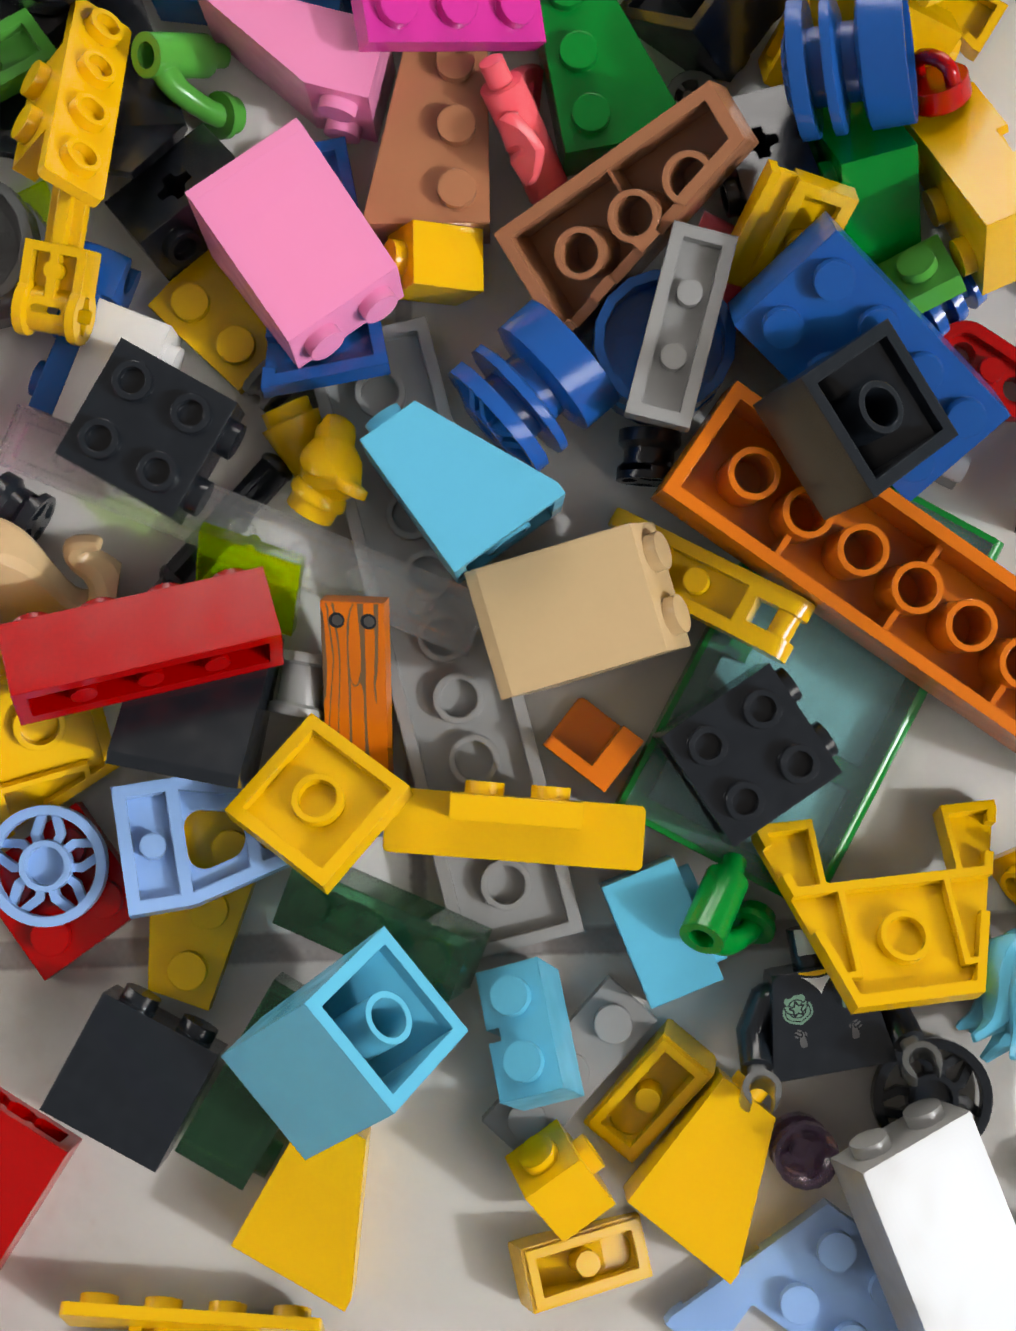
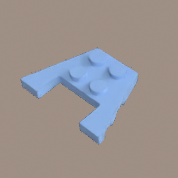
M824 1197L758 1244L759 1249L741 1262L739 1274L731 1284L717 1274L707 1281V1287L685 1303L680 1301L675 1304L663 1317L665 1325L673 1331H733L751 1306H755L788 1331H899L855 1220Z

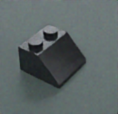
M623 0L620 6L637 36L685 71H702L715 80L730 83L735 75L747 64L751 53L773 23L783 15L787 0Z
M888 318L797 374L753 404L756 412L823 520L876 498L959 435Z

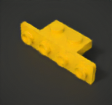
M77 0L70 5L63 43L47 63L41 60L35 61L23 80L20 94L27 98L26 104L19 113L11 131V138L18 141L12 166L14 171L33 182L42 178L92 208L97 207L105 196L132 34L130 28L121 23L110 11L98 8L87 0Z
M465 780V792L411 788L413 796L385 827L383 836V848L387 852L638 871L642 868L646 810L640 805L570 800L571 788L531 785V797L504 795L505 783Z
M82 1292L79 1302L61 1301L59 1309L60 1318L67 1325L74 1327L128 1331H325L322 1319L311 1317V1308L288 1304L273 1306V1314L269 1315L247 1313V1304L228 1300L210 1301L208 1310L183 1309L184 1301L173 1297L148 1296L145 1297L144 1306L118 1305L119 1296L114 1294Z

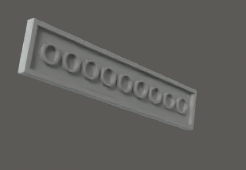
M426 315L382 326L391 374L314 389L321 419L327 414H338L349 419L356 427L355 448L362 461V487L368 491V495L365 501L354 498L346 500L345 514L366 596L389 597L392 699L414 785L418 789L465 792V780L505 783L504 795L531 797V785L547 786L524 695L501 700L466 580L457 585L373 468L360 442V439L369 433L365 428L367 422L380 411L395 403H398L400 408L403 409L413 401H417L453 422ZM432 855L460 963L584 932L568 866Z

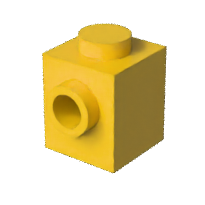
M413 219L387 236L388 240L385 242L384 247L398 267L404 297L400 300L457 306L484 292L483 229Z
M557 1119L504 1157L527 1202L563 1243L616 1205L598 1171L605 1167V1164L594 1146L583 1133L573 1139Z

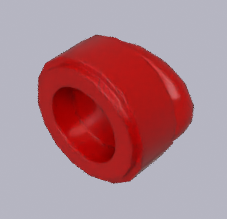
M921 48L915 52L918 116H942L962 107L972 94L967 67L955 62L948 54L938 49Z

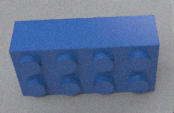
M826 211L727 303L734 326L787 380H790L885 319H889L959 434L892 485L910 502L1011 416L994 389Z

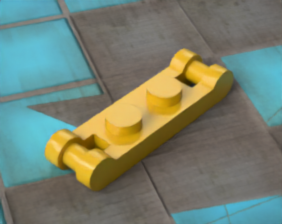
M617 507L608 522V526L614 528L627 523L649 521ZM655 525L656 530L664 535L669 544L672 554V566L668 569L675 594H679L685 601L690 617L785 665L794 649V646L789 642L800 623L807 625L816 606L804 597ZM762 603L777 610L767 630L751 623Z

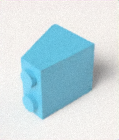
M413 401L403 409L400 408L398 403L392 404L376 414L365 425L369 433L362 437L360 442L369 462L457 585L466 580L465 572L487 565L562 511L566 493L557 481L417 401Z
M383 926L262 1016L221 1055V1058L300 1155L307 1160L395 1114L469 1030L385 926Z

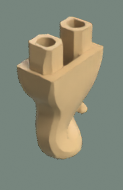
M0 518V624L13 622L17 617L30 612H45L49 614L80 607L85 602L98 597L117 599L122 563L101 550L103 539L99 535L77 534L66 539L63 544V557L68 567L86 583L88 589H82L75 586L64 576L28 533L14 523Z

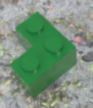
M863 101L852 103L849 133L836 137L828 107L823 108V137L819 140L808 141L821 177L855 188L859 202L844 231L877 265L921 242L918 144L904 126L873 130L867 118Z

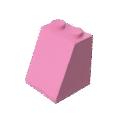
M297 118L185 192L211 256L298 369L311 360H322L333 354L341 346L347 335L366 322L372 324L384 319L396 307L398 300L404 297L396 263Z

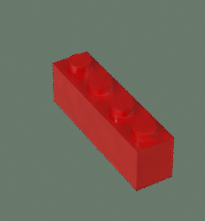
M263 566L248 570L241 568L225 569L216 573L212 578L185 584L174 582L162 583L150 588L147 592L117 599L98 597L85 602L80 607L49 614L45 612H30L17 617L13 622L0 624L1 654L10 697L21 726L284 665L282 633Z

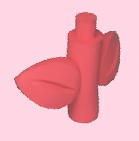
M494 53L485 57L479 63V68L486 81L480 90V94L501 135L506 151L510 155V164L518 175L530 203L534 205L568 181L548 130L539 113L544 70L540 65L531 63L520 65L510 71L501 53Z

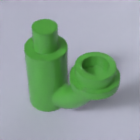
M143 31L136 35L131 47V60L139 76L145 79H153L168 99L184 111L203 121L204 125L219 140L230 139L244 129L246 109L238 97L233 96L227 91H214L206 96L186 80L210 78L216 69L227 68L231 61V52L225 44L216 43L209 34L198 32Z

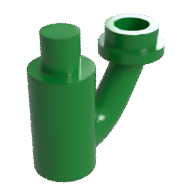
M732 851L724 853L720 863L709 866L704 873L679 930L682 941L695 951L704 954L730 956L742 951L751 944H767L775 936L777 928L774 911L759 901L746 900L742 902L749 884L743 875L747 867V860L741 854Z

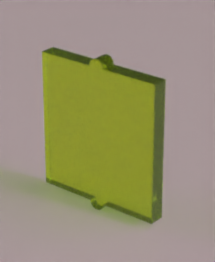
M203 522L199 529L196 581L212 578L216 573L225 569L241 568L248 570L263 566L281 633L292 637L297 624L306 557L262 542L257 535L251 534L247 537Z

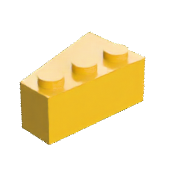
M971 82V97L962 107L942 116H918L917 123L903 126L918 144L919 182L924 189L922 191V200L926 213L935 227L944 225L951 238L949 249L954 264L961 276L966 277L971 274L983 296L1016 281V151L1010 148L1003 136L1009 132L1007 122L975 83Z

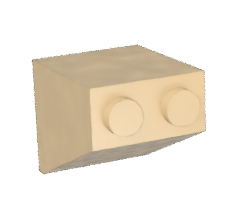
M654 522L627 523L464 573L501 700L556 688L691 646L687 634L691 628L689 610L683 598L679 594H675L668 570L672 566L671 550L664 535L656 530Z

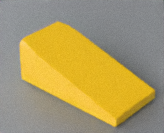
M667 1019L585 1117L583 1123L628 1161L633 1163L714 1076L717 1059L712 1052L672 1019Z
M636 1211L592 1221L564 1243L553 1230L508 1242L520 1302L533 1314L653 1276L640 1215Z

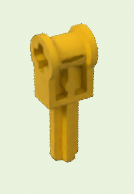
M54 185L52 187L44 241L25 238L19 282L14 290L11 302V324L14 331L20 335L29 336L38 331L64 336L69 344L83 346L89 340L95 322V294L102 254L84 249L90 206ZM48 307L59 309L60 315L48 313Z

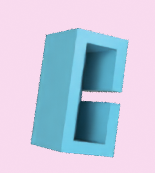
M665 855L643 864L642 868L638 871L629 870L598 883L651 1009L724 979L717 962L727 959V956L704 954L695 951L687 946L679 935L681 925L699 887L688 863L677 867L674 858L670 855Z
M534 957L475 973L486 1031L501 1037V1041L489 1044L500 1104L526 1111L585 1096L559 970L542 959Z

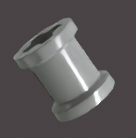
M283 649L284 665L282 667L276 700L269 701L267 711L307 718L312 713L324 721V711L320 708L323 692L322 655Z

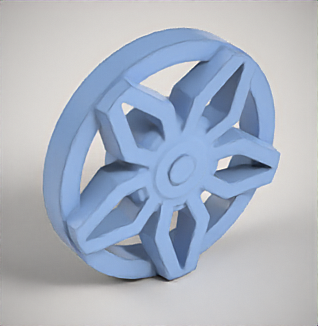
M38 805L18 811L0 825V864L10 872H19L20 875L13 883L10 896L5 892L0 880V908L8 916L29 926L54 927L79 918L98 901L108 879L109 855L107 845L101 833L87 817L64 806ZM51 815L55 836L54 839L45 840L43 832L48 816ZM36 817L30 832L32 844L26 839L7 838L19 824ZM63 818L79 827L87 838L71 839L68 843L63 844L67 835ZM1 848H20L23 850L19 862L1 851ZM77 848H93L94 854L82 862H75L72 852ZM96 864L93 884L86 894L82 880L75 877L73 873L85 872ZM66 884L71 885L78 905L76 906L64 897L60 888ZM25 885L36 891L33 898L21 907L18 906ZM48 892L51 902L66 913L43 916L30 913V911L45 900L46 893Z

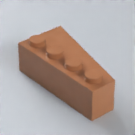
M488 51L402 53L363 214L383 245L388 240V235L413 219L483 229V244H490L489 111L480 94V90L486 81L479 68V63L488 56Z
M709 80L496 231L494 236L533 300L543 304L553 312L579 340H582L595 326V321L607 297L628 278L641 274L667 246L674 220L687 223L759 144V141L726 86Z

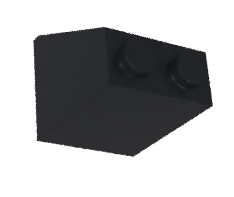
M279 666L122 702L105 763L230 788H244L259 771L270 711H267L269 701H273Z

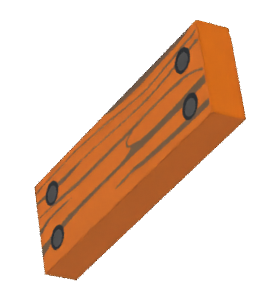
M326 594L320 600L324 721L394 774L389 597Z

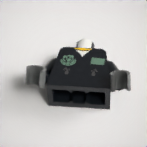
M800 925L786 929L792 964L764 969L763 983L751 989L736 1026L741 1073L746 1076L739 1094V1104L744 1111L750 1112L752 1105L750 1091L752 1089L758 1088L766 1091L771 1098V1111L775 1112L782 1096L783 1088L781 1082L897 1062L895 1050L903 1052L901 1072L903 1079L908 1085L918 1086L917 1075L911 1067V1063L915 1060H927L933 1065L936 1076L938 1078L941 1077L943 1065L941 1052L932 1043L923 1041L924 1034L910 1007L850 1014Z

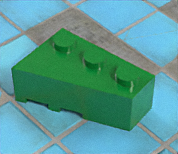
M540 0L547 42L538 48L541 67L544 70L543 79L559 160L567 177L577 175L676 104L617 0Z

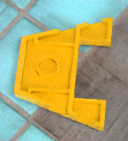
M0 649L1 825L7 818L28 807L38 805L60 806L119 768V766L105 763L111 734L103 707L21 726L10 697ZM28 820L22 822V823L19 824L16 828H18L19 826H21L22 824H24V823L27 822ZM15 829L8 835L7 838H10L16 834Z
M994 799L940 805L934 811L932 816L946 870L828 883L825 879L812 819L769 823L751 835L753 846L850 1014L972 1000L979 998L986 992L991 912L986 910L988 878L993 874L994 852L990 851L991 827L996 822L997 811Z

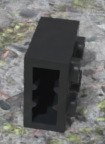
M121 337L55 453L70 464L182 526L188 514L197 517L208 502L214 489V483L208 479L221 457L226 460L231 459L240 446L247 426L241 423L245 413L238 402Z
M770 663L755 664L651 735L721 841L733 847L843 773L833 759V756L839 753L833 738L818 721L812 724L809 723L797 705L803 699L797 684L782 667L774 670Z
M127 983L125 988L116 984L102 993L39 1110L149 1170L156 1172L172 1151L228 1044L215 1038L219 1032L218 1029L204 1019L189 1013H184L180 1019L160 1008L159 1005L162 999L152 991L134 983Z

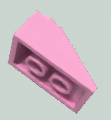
M198 0L214 41L225 44L230 49L233 57L317 128L324 129L323 132L331 139L345 136L347 144H358L361 139L378 142L395 76L393 53L359 52L353 14L298 0Z

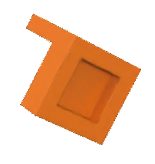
M579 698L542 746L600 791L605 792L644 741L624 725L620 726L585 698Z

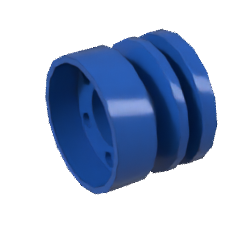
M807 0L786 1L784 33L781 40L782 75L787 102L795 115L798 131L803 142L819 140L823 137V108L828 107L836 137L849 133L852 103L863 101L867 118L873 130L918 122V87L908 0H855L854 19L842 21L836 0H819V26L815 27Z
M531 299L497 329L504 347L510 355L506 361L497 353L480 344L471 354L485 379L462 361L447 375L459 393L466 412L484 435L497 448L540 472L549 464V460L535 438L536 436L557 453L562 452L569 445L561 426L556 420L560 414L583 430L588 429L614 406L619 399L617 391L608 375L579 338L543 304Z

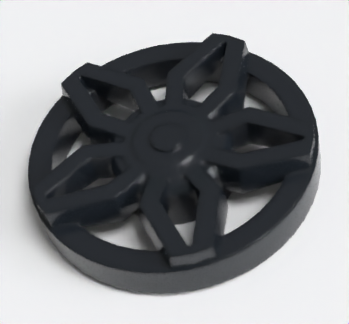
M924 1036L923 1041L930 1042L938 1049L950 1051L952 1054L943 1058L940 1078L936 1076L930 1062L923 1059L918 1060L921 1064L922 1072L916 1074L918 1078L917 1087L908 1084L906 1086L894 1084L884 1089L887 1078L896 1064H898L900 1077L903 1079L901 1072L903 1052L895 1050L897 1062L878 1065L871 1084L870 1101L872 1112L879 1128L890 1124L887 1117L896 1119L903 1117V1110L910 1104L926 1098H937L958 1107L959 1104H962L975 1116L974 1121L980 1136L984 1133L993 1108L992 1086L983 1065L963 1046L949 1039ZM964 1060L953 1080L945 1076L947 1069ZM972 1072L975 1075L979 1088V1106L966 1095L958 1093L959 1090L966 1087ZM898 1095L904 1096L905 1105L900 1108L884 1106V1101Z

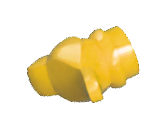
M327 414L318 423L314 438L300 453L301 471L299 475L292 479L290 484L292 491L286 500L288 505L298 514L323 526H331L337 515H342L345 512L346 500L354 498L365 501L368 495V491L362 487V461L355 448L356 427L346 417L338 414Z

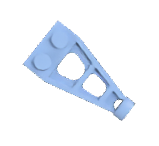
M179 777L110 787L130 919L197 908L291 867L272 851L264 848L259 841L245 830L244 846L241 852L234 858L207 869L198 868L191 863L188 857L184 831L187 817L199 810L225 812L224 809L243 788H230Z

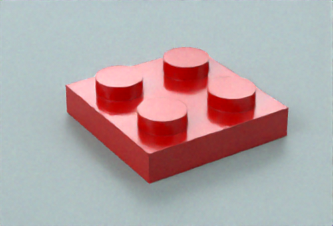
M75 802L68 808L87 817L97 827L108 848V879L98 901L79 918L54 927H35L23 924L8 916L0 908V918L44 981L55 976L133 920L130 919L128 914L120 855L83 802ZM63 818L67 831L63 844L68 843L71 839L87 838L79 827ZM52 820L45 825L43 832L45 840L54 839L55 830ZM30 835L25 838L29 843H33ZM11 848L5 854L19 862L23 850ZM93 848L75 849L72 852L74 861L82 862L93 855ZM0 864V880L5 892L10 896L13 883L20 875L19 872H10ZM96 864L85 872L73 873L75 877L82 880L86 894L93 884ZM66 884L60 888L62 895L77 906L78 901L72 886ZM25 885L18 906L21 907L33 898L36 891ZM48 892L46 893L45 900L30 911V913L43 916L66 913L51 902Z

